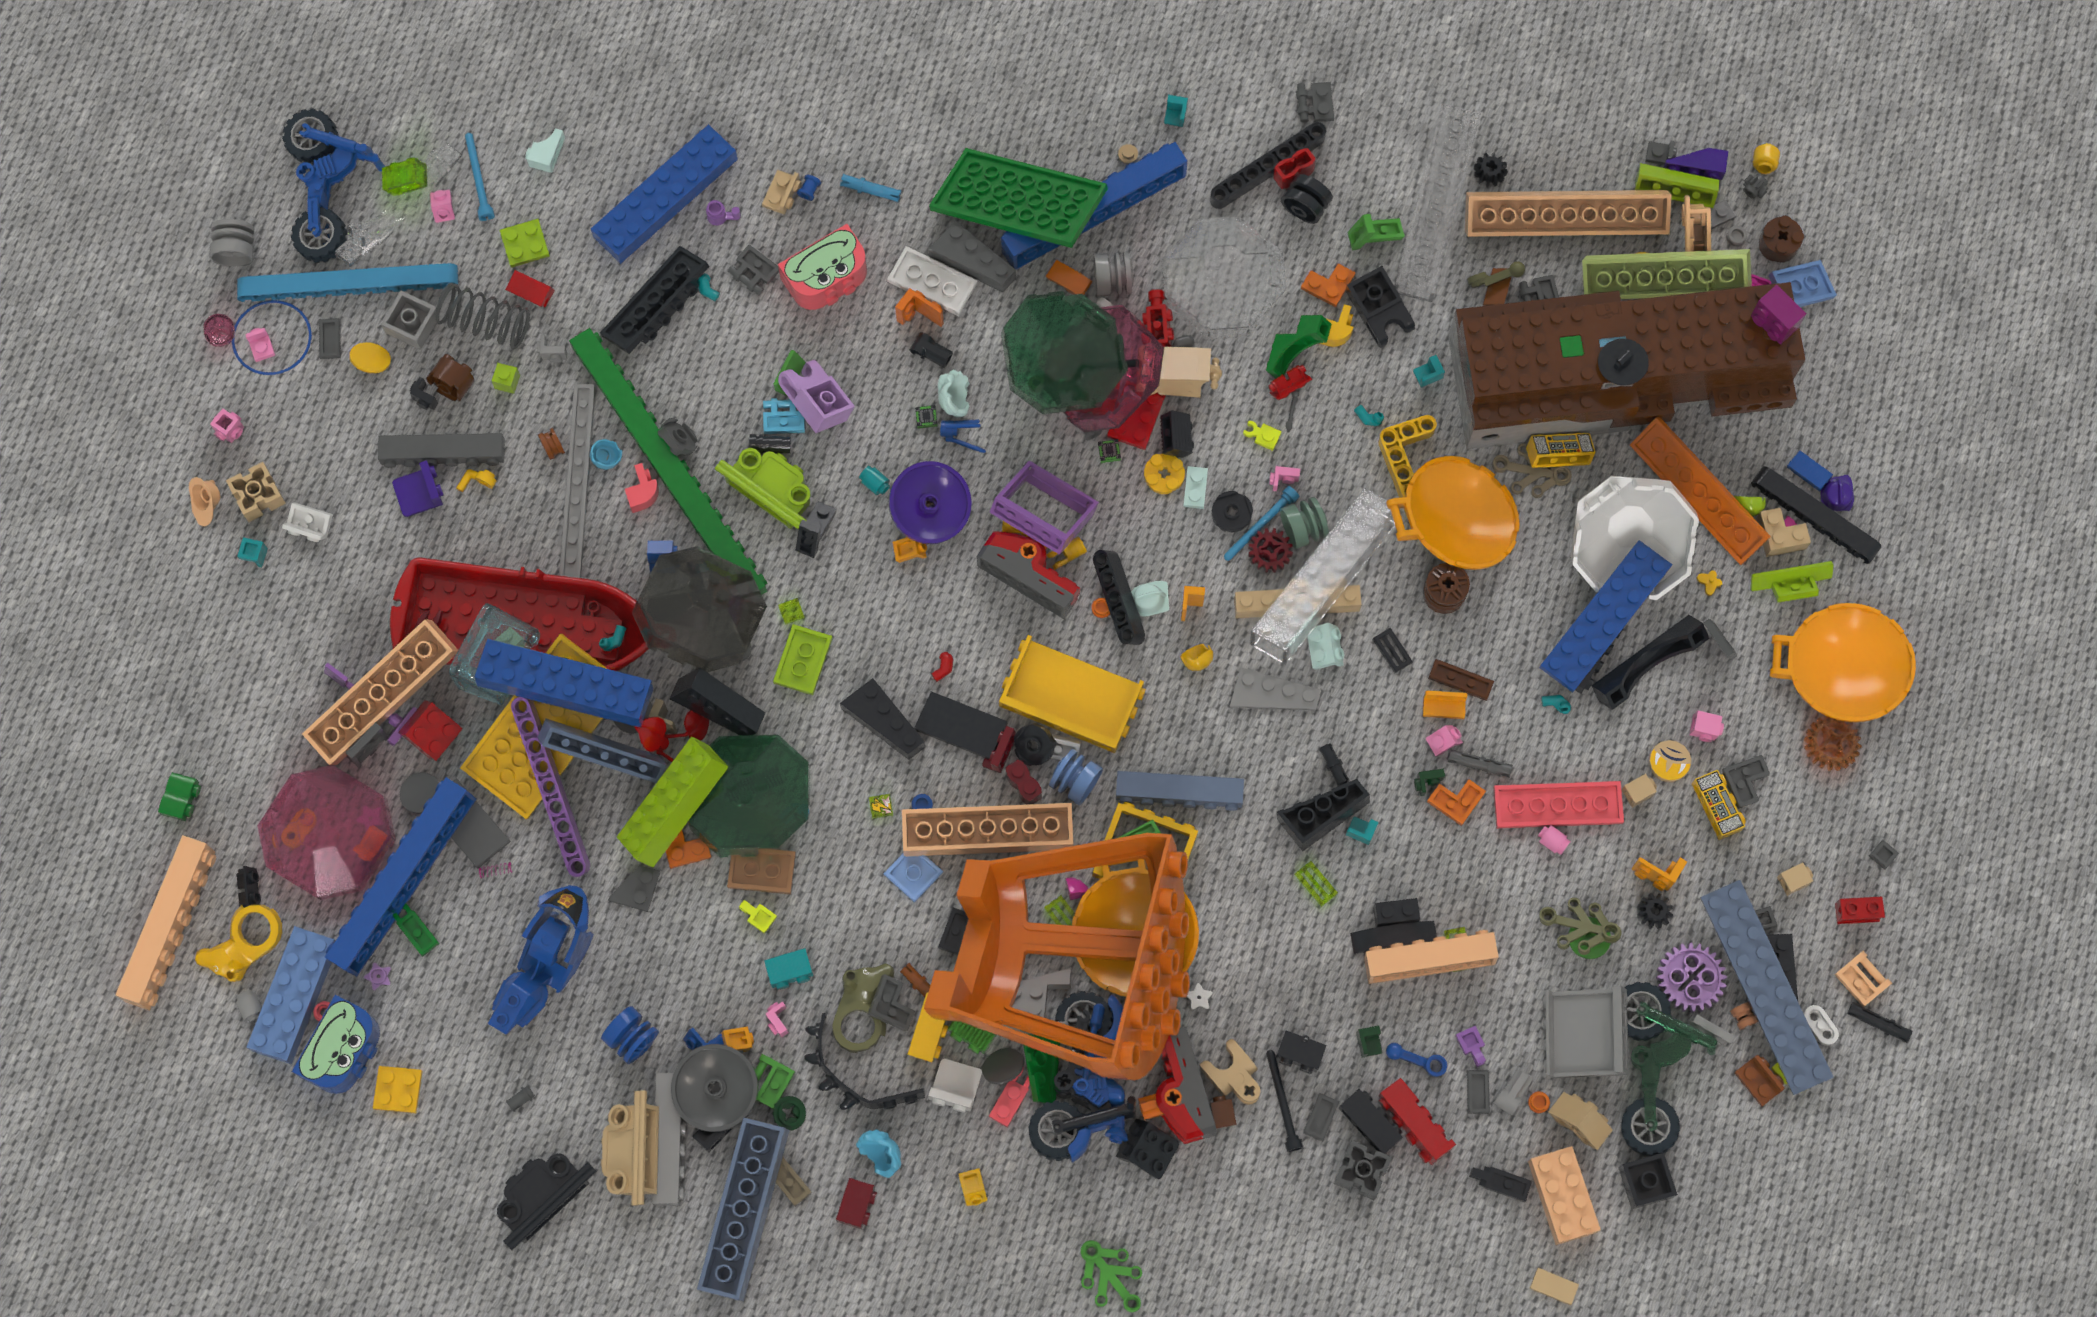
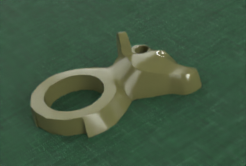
M884 963L877 967L846 970L842 976L844 992L834 1017L832 1029L837 1043L849 1052L857 1053L869 1050L877 1044L881 1035L885 1036L886 1023L872 1017L875 1023L874 1033L866 1042L852 1043L848 1041L842 1034L841 1026L844 1018L852 1012L862 1011L868 1014L881 976L886 974L892 978L894 977V968L889 964Z

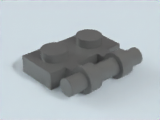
M1331 82L1311 83V90L1309 91L1305 90L1304 83H1298L1296 98L1299 100L1297 110L1301 122H1308V115H1314V122L1334 121ZM1312 98L1313 107H1308L1306 99Z
M748 245L736 258L737 263L741 266L737 269L732 265L728 269V272L733 275V279L737 282L741 281L747 286L749 291H754L758 295H761L764 291V288L759 283L763 281L769 285L779 273L778 265L751 245ZM747 270L755 275L752 280L745 275Z
M1553 275L1533 278L1532 287H1528L1527 281L1519 283L1521 289L1519 291L1520 297L1524 301H1532L1531 295L1535 294L1537 300L1559 298Z

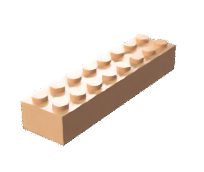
M425 619L306 729L302 735L329 765H338L347 756L346 752L375 722L380 726L447 664L459 650L432 620Z
M1072 803L902 810L903 854L909 857L921 855L1032 852L1073 846Z
M182 835L115 994L124 1002L149 1011L151 1006L154 1007L156 1005L158 989L165 984L167 978L165 972L168 966H172L175 954L173 953L176 946L179 947L182 943L183 929L190 924L192 918L190 912L193 906H197L200 895H198L200 888L204 887L208 880V875H206L208 869L213 867L216 861L215 851L206 843Z

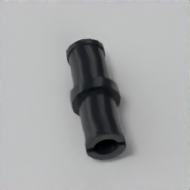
M1329 743L1322 746L1319 751L1322 753L1327 763L1326 768L1328 771H1331L1337 786L1349 782L1350 779L1342 767L1343 762L1341 759H1338L1332 744Z

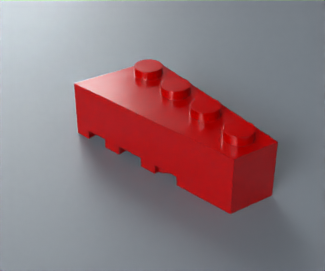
M1399 1078L1380 1092L1378 1095L1380 1097V1100H1378L1385 1111L1389 1109L1393 1115V1122L1399 1128L1402 1127L1407 1133L1405 1138L1412 1146H1417L1420 1150L1418 1155L1424 1163L1429 1162L1430 1165H1433L1456 1146L1452 1139L1448 1141L1445 1138V1130L1440 1124H1433L1431 1121L1433 1118L1427 1108L1423 1105L1421 1107L1418 1106L1419 1099L1402 1078Z

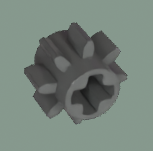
M1750 174L1743 183L1745 186L1743 188L1744 193L1752 199H1755L1756 196L1761 199L1767 193L1768 181L1760 174H1756L1754 177Z

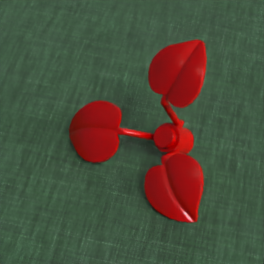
M690 710L684 719L686 732L679 734H665L667 729L666 723L660 717L646 718L643 720L641 728L634 727L645 750L649 752L656 751L658 755L673 762L674 759L663 752L669 746L668 738L687 737L689 735V739L692 736L702 741L709 728V719Z

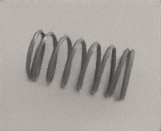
M449 283L444 287L435 313L438 325L443 324L446 320L449 328L455 325L460 312L462 295L465 292H469L470 301L463 312L460 321V331L464 332L468 328L473 313L474 300L481 296L483 304L474 320L473 336H477L480 333L485 319L486 305L489 301L494 300L495 309L489 318L485 330L486 341L493 336L500 307L506 304L508 312L500 326L497 342L500 345L505 341L510 327L511 313L517 308L520 312L513 325L510 347L511 349H517L521 345L530 321L528 307L522 309L520 305H515L511 308L508 301L505 300L498 304L494 296L486 299L483 292H478L473 296L470 288L461 291L458 284ZM455 288H457V291H458V296L456 297V299H455V294H456V293H455ZM452 289L451 300L446 314L439 321L443 302ZM455 308H456L455 315H454V318H453V320H452V316H453L454 310H455ZM526 311V321H525L524 329H523V332H522L523 320H524V314H523V313ZM467 313H468V317H467L466 323H465V325H464L465 318H466V315H467ZM518 323H519L518 332H517V335H516V338H515L516 329H517V326H518Z

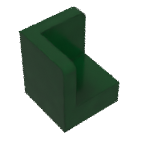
M1380 1026L1358 1029L1356 1035L1361 1057L1382 1054L1379 1039L1381 1035Z

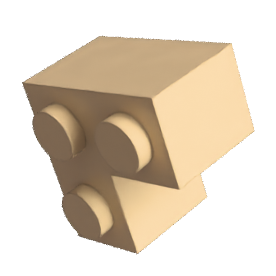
M1781 508L1760 511L1756 518V521L1771 536L1763 544L1766 557L1806 550L1811 543L1806 523L1786 527Z
M1563 1092L1548 1111L1557 1123L1572 1130L1584 1144L1596 1150L1600 1148L1613 1131L1607 1124L1608 1119L1597 1112L1598 1107L1590 1101L1585 1103L1576 1094L1571 1096Z

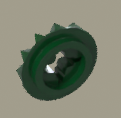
M794 1096L780 1098L774 1104L772 1112L775 1120L774 1123L790 1131L798 1129L806 1118V1109L803 1102ZM792 1107L791 1113L794 1117H788L785 1120L786 1113H784L783 1109L789 1110Z

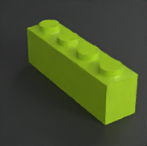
M1640 163L1635 180V190H1668L1671 193L1672 200L1684 202V196L1689 195L1690 204H1703L1704 207L1714 209L1719 192V180Z

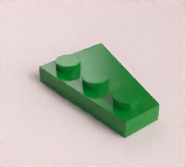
M1027 1034V1035H1030V1036L1036 1037V1038H1038V1039H1041V1040L1047 1041V1042H1049V1043H1052V1044H1055V1045L1060 1046V1043H1059V1042H1056V1041H1053V1040H1050V1039H1047V1038H1044V1037H1041V1036L1032 1035V1034ZM1023 1045L1033 1102L1041 1104L1053 1103V1101H1056L1054 1078L1058 1073L1059 1058Z

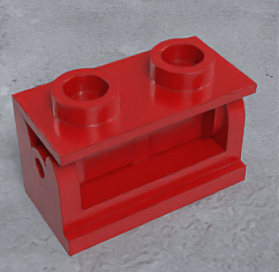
M1883 896L1843 898L1835 903L1837 924L1880 922L1881 918H1885Z

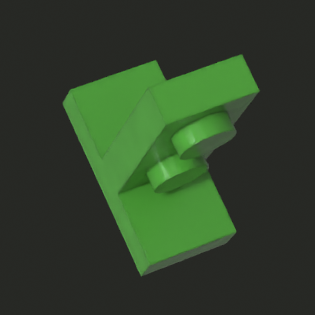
M1370 214L1362 215L1347 232L1352 250L1361 249L1365 243L1402 240L1405 237L1400 218L1372 220Z

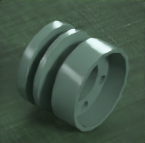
M1315 497L1308 498V503L1305 500L1300 501L1301 511L1298 510L1295 504L1280 509L1283 527L1294 549L1308 545V535L1315 542L1319 541L1320 537L1322 539L1329 537L1326 515Z

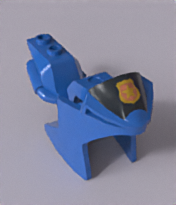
M569 885L551 890L539 896L537 906L540 909L522 934V937L526 938L527 941L517 968L519 971L522 969L526 972L513 973L506 980H503L493 1002L492 1010L494 1012L488 1024L507 1035L516 1025L521 1027L527 1026L546 1006L549 995L547 985L556 989V993H560L573 977L588 951L594 934L592 932L586 933L588 929L589 907L587 896L580 887ZM554 908L563 912L575 928L571 946L564 959L569 964L568 968L557 963L558 952L562 947L570 925L557 918L559 913L556 911L552 912Z

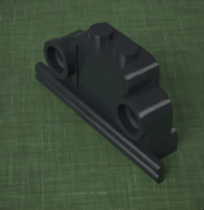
M560 1153L550 1156L547 1162L543 1159H530L522 1166V1172L517 1176L514 1174L506 1181L504 1195L507 1199L498 1205L497 1216L513 1231L503 1240L511 1251L521 1242L525 1244L589 1184L587 1180L597 1172L589 1162L577 1170L570 1160Z

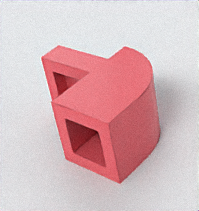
M642 463L634 465L640 484L625 488L632 513L652 506L659 494L657 480H652L649 469H644Z

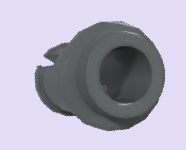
M528 1086L525 1088L521 1087V1091L509 1100H506L513 1112L527 1101H532V1098L535 1096Z

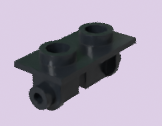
M243 866V869H238L236 874L238 889H245V892L238 893L239 907L241 905L243 908L250 905H260L261 895L258 889L259 874L257 869Z

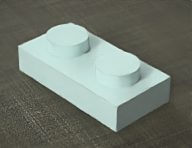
M1187 467L1183 507L1204 509L1208 468Z

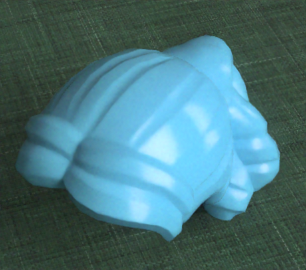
M877 1129L874 1131L869 1130L860 1136L856 1147L859 1148L861 1155H867L874 1162L875 1173L886 1178L893 1176L901 1167V1153L897 1143L889 1137L888 1133Z

